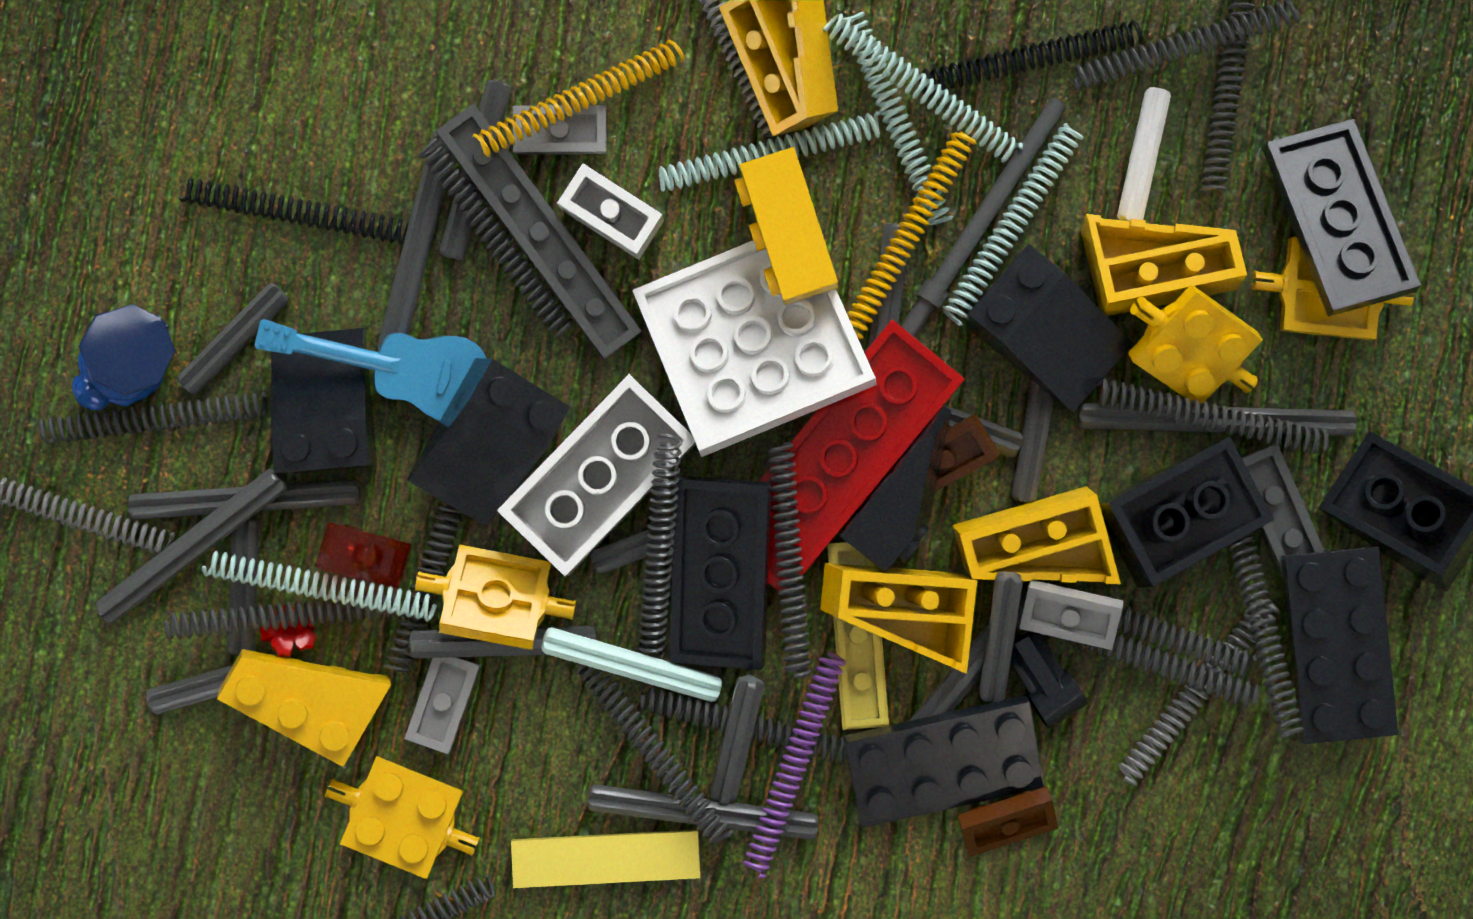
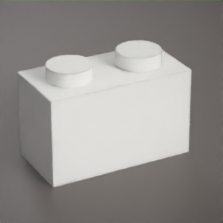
M585 164L581 165L557 202L561 211L638 260L664 222L663 215Z

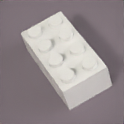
M628 374L497 511L564 576H569L638 505L650 490L655 487L651 481L659 477H655L652 471L660 468L654 467L652 463L661 459L655 458L653 454L662 450H657L654 445L658 442L678 444L675 440L659 438L657 435L659 433L671 434L683 442L679 447L682 451V454L678 456L680 460L696 443L692 434ZM676 450L665 451L673 454L677 453ZM675 459L664 460L672 463L676 462Z

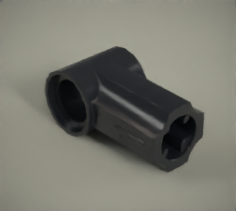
M1030 631L1014 640L1010 664L1027 689L1028 693H1026L1028 700L1048 729L1088 705L1083 692L1066 669L1063 670L1040 633Z

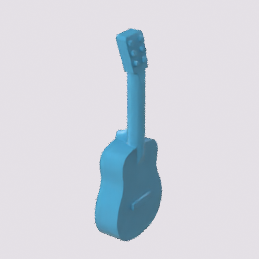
M266 319L261 320L259 323L254 344L259 350L292 354L293 351L374 370L373 384L375 390L380 395L389 399L409 401L425 414L439 421L475 358H486L484 352L476 343L467 338L454 335L416 339L403 333H391L384 338L378 352L299 334L296 329Z

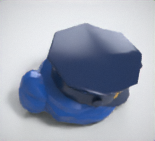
M133 304L96 314L79 344L78 366L80 374L73 378L72 392L77 402L89 410L101 411L108 406L109 402L119 406H128L136 401L145 399L162 383L165 371L176 351L167 330L168 325L158 315H154Z

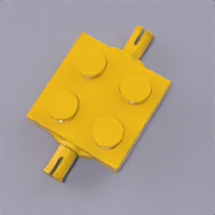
M1297 237L1288 239L1286 264L1281 274L1254 271L1252 280H1258L1252 283L1253 291L1279 292L1282 304L1279 331L1375 340L1377 338L1378 317L1384 303L1411 307L1414 297L1401 296L1328 317Z
M1191 284L1175 302L1164 307L1162 310L1148 302L1144 297L1136 299L1139 305L1133 302L1130 308L1131 314L1148 324L1144 336L1128 352L1133 363L1184 398L1188 397L1190 402L1197 399L1199 404L1206 401L1221 384L1228 380L1239 387L1244 393L1252 391L1249 385L1255 388L1258 378L1242 368L1241 364L1263 339L1258 331Z
M459 545L455 564L448 571L446 577L419 571L415 584V591L442 595L444 607L439 623V633L533 650L537 628L544 620L545 614L573 620L576 600L572 601L549 596L550 561Z
M376 756L367 779L358 789L333 778L329 787L342 791L345 795L331 789L326 791V798H331L350 806L349 823L340 842L341 845L422 878H429L437 856L446 846L473 856L476 848L459 840L475 846L478 845L480 837H475L454 828L455 812L464 793L463 790L379 756Z

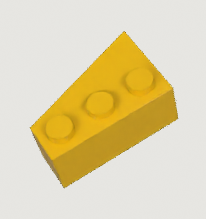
M729 0L719 6L772 136L803 130L838 111L828 30L823 31L827 24L824 0Z
M791 147L739 164L742 177L735 179L734 182L742 206L751 205L757 221L749 224L756 250L759 252L766 249L771 264L770 268L763 270L771 296L781 294L784 305L838 288V280L795 148Z
M1086 214L1080 229L1098 306L1107 316L1130 312L1133 302L1139 305L1136 301L1139 297H1144L1154 306L1173 303L1191 284L1207 296L1238 290L1247 276L1236 230L1175 224V226L1146 223V220L1138 219L1121 221L1103 219L1101 215Z
M1087 486L952 525L964 569L972 579L995 580L998 572L1007 571L1020 574L1022 581L1059 580L1068 583L1088 581L1121 584L1097 494Z
M825 563L820 610L967 674L977 588L976 579L956 572L888 568L884 572L875 566Z
M242 649L220 686L217 699L344 767L390 688L391 682L387 675L368 674L347 670L338 666L319 665L303 662L300 659L278 657V655Z

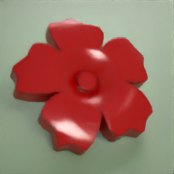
M282 606L285 616V606ZM309 615L305 628L301 625L300 618L298 619V626L293 628L289 617V625L286 630L282 627L281 620L279 628L277 630L273 629L271 619L267 632L263 629V626L259 630L261 640L271 641V648L276 651L278 657L284 656L289 658L293 652L294 645L297 650L303 651L306 648L313 649L314 643L317 642V636L312 631L315 627L311 625Z

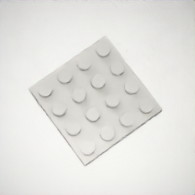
M754 241L632 290L701 457L877 385L874 373L836 289L784 305L781 294L771 296L763 271L770 268L771 264L766 249L757 252Z

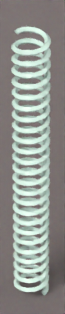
M860 12L854 16L843 18V21L846 19H850L852 23L853 21L861 17H864L865 12ZM865 20L857 24L858 29L868 25L869 21ZM865 30L866 35L871 34L873 30ZM851 31L846 38L850 39L853 31ZM867 41V42L862 46V48L865 47V46H867V44H868L869 41ZM854 42L851 47L855 48L858 43ZM876 46L869 52L868 55L875 51ZM860 51L856 54L859 56L857 63L863 64L860 71L867 73L864 80L871 81L868 88L874 90L871 97L878 98L875 105L881 107L879 112L881 115H885L882 122L890 123L886 131L893 132L890 136L891 140H897L893 147L900 149L897 156L904 157L901 161V165L907 166L904 173L912 174L908 179L909 182L915 183L912 190L924 189L920 185L922 182L928 181L927 175L917 176L929 170L932 165L928 164L916 169L912 168L926 161L928 157L923 156L908 161L923 152L924 148L921 147L905 152L919 144L920 140L916 139L900 144L916 135L917 131L913 130L896 136L911 127L913 123L909 122L893 127L907 119L909 114L906 113L889 119L891 116L904 110L906 106L901 105L886 110L893 104L901 101L902 97L881 102L897 93L898 89L894 88L877 94L884 88L894 84V82L890 83L889 80L874 85L885 77H882V74L870 77L875 73L876 66L867 68L870 58L860 61L859 58L864 52ZM880 54L874 62L880 60L883 55ZM884 63L881 69L885 68L887 63ZM940 190L934 191L938 195L942 194ZM924 194V196H926L929 200L934 199L933 197ZM946 199L944 201L936 200L933 203L940 206L945 203ZM920 203L934 214V217H930L927 220L930 225L952 220L954 217L950 215L935 220L948 212L950 208L944 207L932 211L934 208Z
M842 13L835 15L823 28V31H827L838 19L836 26L829 36V39H833L840 29L846 25L837 40V45H840L848 34L853 31L844 47L845 50H848L855 40L861 36L852 52V56H855L862 46L869 41L859 58L860 61H863L876 46L872 57L867 63V67L871 66L884 51L881 60L875 67V72H878L883 64L892 57L887 68L882 73V77H886L890 70L899 62L895 73L890 78V83H893L898 75L907 67L905 74L897 84V87L901 88L905 81L914 73L910 84L905 89V94L909 93L917 81L922 78L918 88L912 95V98L916 99L922 89L929 84L926 93L920 99V104H924L929 95L937 89L933 99L927 105L928 110L932 109L936 101L945 94L942 102L935 110V115H938L943 107L952 99L949 108L942 116V120H946L952 110L959 105L956 114L949 122L950 126L954 125L959 116L967 110L965 117L957 126V131H961L966 122L975 115L972 123L964 132L968 136L975 125L982 120L979 129L972 137V139L977 140L982 131L989 126L987 133L979 143L980 147L984 146L989 137L997 131L994 139L987 147V152L992 151L998 140L1004 136L1002 144L994 153V158L998 157L1005 146L1011 142L1010 148L1001 158L1002 163L1008 160L1017 147L1023 149L1022 142L1016 143L1014 137L1008 138V133H1001L1000 127L993 128L992 121L986 122V117H979L978 111L971 112V106H964L963 100L956 101V95L949 96L948 89L941 91V85H934L933 78L926 80L925 73L919 74L918 68L911 69V63H904L903 57L896 58V52L888 53V46L881 48V42H873L872 35L866 37L865 30L858 32L857 24L850 26V19L843 21Z
M876 111L874 113V119L872 115L867 113L865 121L858 115L856 123L853 119L849 118L847 126L844 121L840 120L838 128L831 122L829 130L822 124L820 133L815 127L812 128L811 135L809 131L804 129L802 137L795 131L793 140L788 134L785 135L784 142L781 137L777 136L775 144L768 138L766 147L762 141L758 142L757 149L754 144L750 143L748 151L741 145L739 154L735 148L731 149V158L728 152L723 150L721 154L722 161L716 152H714L712 157L713 163L708 155L704 156V165L701 159L696 157L695 168L689 159L686 161V170L681 162L677 163V172L674 166L669 164L668 175L665 168L660 166L659 179L661 191H665V182L668 189L673 191L674 180L677 187L682 189V175L686 184L691 187V173L695 182L700 184V170L704 180L709 182V168L713 178L718 180V166L722 175L727 177V163L731 173L736 175V161L740 168L739 164L745 163V158L748 162L754 160V156L755 159L763 157L762 151L764 156L772 154L771 149L773 153L780 151V147L782 150L788 149L789 144L790 147L795 148L799 158V142L803 155L807 157V139L812 153L815 155L817 154L816 137L823 152L826 151L825 135L830 148L834 150V132L840 147L843 148L844 146L843 130L848 144L852 146L851 126L857 141L861 143L860 123L867 140L870 141L871 139L869 121L875 137L879 139L878 116L880 112Z
M1067 123L1064 124V127L1058 128L1059 135L1053 136L1054 142L1048 143L1049 150L1043 151L1044 158L1038 159L1039 166H1034V173L1028 174L1029 181L1022 183L1024 189L1018 190L1019 197L1013 198L1014 205H1008L1009 212L1002 214L1004 220L997 222L999 228L993 229L994 236H988L990 244L982 245L984 251L977 253L979 259L972 261L974 267L967 268L970 275L962 276L964 282L957 284L959 290L952 292L954 298L947 299L949 306L942 307L946 316L958 326H963V323L949 311L963 318H967V314L954 303L969 311L973 308L958 295L974 303L978 302V299L963 287L979 295H983V291L974 286L969 280L988 287V284L974 272L990 280L993 279V276L978 264L988 267L994 272L998 271V268L983 256L1003 264V260L994 255L988 248L1004 256H1008V252L1000 248L994 241L1010 249L1013 248V245L1001 237L998 232L1010 237L1014 241H1017L1018 237L1008 231L1003 225L1023 233V229L1015 225L1008 217L1028 225V221L1020 217L1013 209L1024 213L1030 218L1033 217V213L1026 210L1017 201L1027 204L1034 210L1038 209V206L1029 201L1022 193L1033 197L1039 202H1043V198L1034 193L1028 186L1038 189L1043 194H1048V190L1036 183L1033 178L1044 182L1050 187L1054 186L1052 181L1043 177L1037 170L1047 173L1054 179L1058 178V174L1049 170L1042 162L1052 165L1059 171H1063V167L1051 160L1048 155L1056 157L1063 163H1068V159L1057 153L1052 147L1059 148L1070 156L1074 155L1072 150L1063 146L1057 139L1067 142L1074 148L1079 147L1078 143L1068 138L1062 131L1070 133L1079 140H1083V136L1072 130Z
M217 550L212 555L211 567L208 572L206 566H202V572L206 577L212 574L215 579L221 576L224 581L230 578L233 583L240 580L242 584L249 581L251 586L258 583L260 588L267 585L270 590L276 587L279 592L285 589L288 594L295 591L297 595H300L304 592L306 597L313 594L315 599L322 596L325 601L331 598L334 603L341 600L343 605L350 601L353 607L359 603L362 609L368 605L371 611L377 607L380 612H383L387 608L389 614L396 610L398 616H401L404 612L408 618L414 614L417 620L424 616L426 622L432 619L437 607L436 604H433L428 615L430 596L426 594L419 613L421 594L417 592L409 613L411 591L408 590L400 610L402 589L399 588L391 608L392 586L388 588L387 596L382 606V593L384 589L382 584L378 588L375 602L372 605L375 586L373 582L369 586L367 597L363 603L364 580L360 583L359 592L354 601L355 578L351 580L350 589L345 599L346 577L342 578L341 587L336 597L337 575L333 576L331 588L326 596V586L329 577L327 573L323 576L322 585L317 594L318 571L314 573L313 583L308 592L309 569L305 571L304 581L299 590L300 567L296 569L293 584L289 588L292 567L288 566L284 582L280 587L282 564L277 566L276 577L271 585V574L274 566L272 562L268 564L267 574L262 583L263 560L259 562L257 575L253 581L254 558L250 560L248 573L245 579H243V571L246 564L245 556L241 558L239 571L234 578V568L237 561L235 554L231 557L230 568L225 576V566L228 559L226 552L222 555L220 569L216 574V564L219 556Z

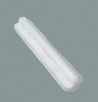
M1149 87L1144 93L1117 214L1118 219L1121 221H1130L1131 219L1143 220L1171 98L1170 92L1162 88Z

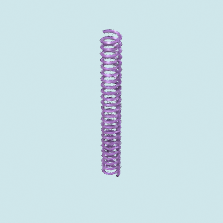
M830 651L827 652V655L835 660L821 657L819 661L832 669L821 666L815 667L816 671L829 678L818 675L812 676L813 680L826 687L815 684L809 685L810 689L824 696L812 693L805 694L807 698L821 705L806 701L802 703L804 707L818 714L803 710L799 711L801 716L815 723L800 719L795 720L798 725L812 732L797 728L792 729L793 733L809 741L795 737L789 738L791 742L806 750L786 746V750L801 758L783 755V759L798 767L783 763L779 764L780 768L795 776L780 772L775 773L777 777L792 785L777 781L772 782L774 786L789 794L774 790L769 791L771 795L786 803L766 799V803L783 812L768 808L762 809L763 812L772 815L780 821L762 816L759 817L760 821L769 824L777 830L760 825L755 826L757 830L768 834L774 839L757 834L752 835L754 839L765 843L771 848L750 843L749 846L767 856L746 852L748 857L759 861L763 865L754 864L746 860L742 861L743 865L760 873L758 879L767 876L764 871L770 868L767 861L773 859L770 852L777 850L773 843L780 842L776 834L783 833L780 826L787 823L784 817L790 815L787 809L793 806L790 799L796 798L793 790L800 788L796 781L803 780L799 772L806 771V767L803 764L810 762L806 755L813 753L809 746L816 745V741L812 737L820 735L819 731L815 728L823 727L822 722L818 719L826 718L825 713L821 710L830 709L825 701L833 700L829 693L835 692L836 688L832 684L840 682L835 675L843 674L842 669L838 666L846 665L843 658Z

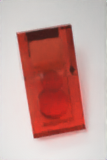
M328 521L314 567L331 573L399 588L412 544L351 525H340Z

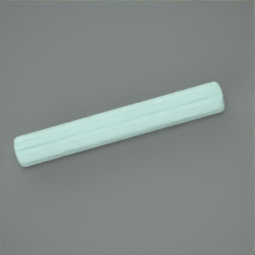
M548 628L542 640L541 649L545 654L706 701L715 702L721 691L722 680L716 675L556 628Z

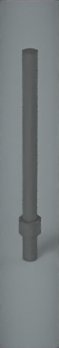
M1050 98L1023 139V149L1017 148L931 281L926 279L916 294L918 300L901 325L913 337L917 336L934 309L939 310L949 296L946 290L1065 111L1066 106L1061 101Z

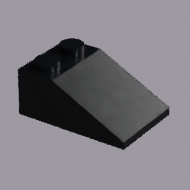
M1030 244L1024 248L970 310L966 319V326L1030 380L1037 383L1071 414L1078 409L1097 387L1100 380L1109 373L1133 345V342L1061 269Z
M365 328L300 333L367 349ZM271 351V435L275 474L289 475L377 467L369 369L293 351L292 354Z
M475 358L409 474L407 481L487 527L498 513L497 510L513 494L546 451L570 406L494 359Z
M943 406L860 506L840 536L884 572L887 571L895 560L903 565L920 544L919 541L929 529L923 522L932 508L952 412L946 406Z
M1371 431L1368 432L1319 506L1322 512L1372 546L1379 547L1382 553L1401 566L1445 591H1448L1473 553V486Z
M1227 437L1099 503L1105 527L1138 588L1154 587L1274 521L1231 437Z

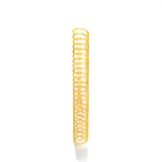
M667 40L665 45L659 44L657 48L652 47L649 52L644 51L641 56L635 55L634 60L627 59L626 64L619 63L618 68L611 67L609 72L604 70L602 75L596 74L594 79L588 78L586 83L579 82L577 87L571 86L569 91L563 90L561 95L555 94L553 99L547 98L545 103L538 102L537 107L530 106L529 111L522 110L520 115L514 114L512 119L506 118L504 123L497 122L496 127L489 126L488 131L481 130L479 135L473 134L472 137H475L480 142L484 154L490 157L491 151L484 141L483 134L488 137L493 151L498 153L499 147L492 136L491 130L496 133L502 148L507 149L508 145L500 132V126L505 130L510 144L515 145L516 140L508 127V122L512 124L517 138L523 141L524 135L516 123V118L521 121L525 134L531 137L532 131L525 120L524 114L529 117L534 131L540 133V126L533 116V110L537 113L542 127L548 129L549 125L541 112V106L545 109L550 123L556 125L557 121L552 110L549 108V102L553 104L559 120L564 122L565 116L557 104V98L561 100L567 116L572 118L573 111L565 99V94L569 96L575 112L580 114L581 107L573 95L574 90L577 92L583 108L588 110L589 103L581 91L582 86L585 88L591 104L596 106L597 99L589 87V83L593 84L598 99L604 102L605 95L597 83V79L601 80L606 95L612 98L613 91L605 79V75L609 76L614 91L620 94L621 87L613 75V71L617 72L622 87L628 90V80L633 86L637 85V79L629 68L630 63L633 65L639 81L644 82L645 75L637 64L638 59L641 61L646 76L652 79V69L656 74L660 75V65L666 71L669 69L668 61L671 66L676 67L677 65L676 58L668 46L669 44L673 45L677 50L681 63H684V54L674 41ZM661 48H664V49H665V54H666L667 59L665 58V56H664L663 53L661 52ZM653 52H656V53H657V57H658L659 63H658V61L656 60V58L653 56ZM646 55L649 57L651 67L645 60ZM621 67H624V68H625V71H626V75H627V77H628V80L626 79L625 75H624L623 72L621 71Z
M963 131L950 134L953 141H947L946 146L948 149L941 150L943 157L936 158L938 165L932 166L933 173L927 174L929 181L922 182L924 189L918 190L919 197L913 198L915 206H908L911 214L903 215L906 222L899 223L901 230L894 231L896 238L889 239L891 246L884 248L888 255H880V260L883 263H875L878 271H871L870 274L873 279L865 280L869 287H861V292L864 295H857L856 299L859 303L851 304L854 311H848L847 315L852 326L863 331L868 330V327L855 317L868 323L873 322L872 318L860 309L873 315L878 314L877 310L865 301L878 307L882 306V303L868 292L883 299L887 298V295L873 284L888 291L892 290L891 286L878 276L891 282H897L896 278L883 268L896 274H901V270L887 260L901 266H906V263L892 252L906 258L911 257L908 252L897 244L915 250V246L901 235L916 242L920 241L919 237L905 227L921 234L925 233L924 229L910 219L926 226L930 225L927 220L915 212L918 211L931 218L934 217V214L920 203L936 210L939 209L937 204L933 203L923 194L939 201H944L943 197L935 193L928 186L944 193H949L948 189L940 185L933 178L949 185H953V181L946 178L938 170L946 172L953 177H958V174L943 164L942 161L958 169L963 168L961 164L954 161L946 153L967 161V157L959 153L951 145L961 148L968 153L972 152L971 148L961 143L956 137L964 139L973 145L977 144L976 140L967 136ZM854 329L857 338L863 339V335Z

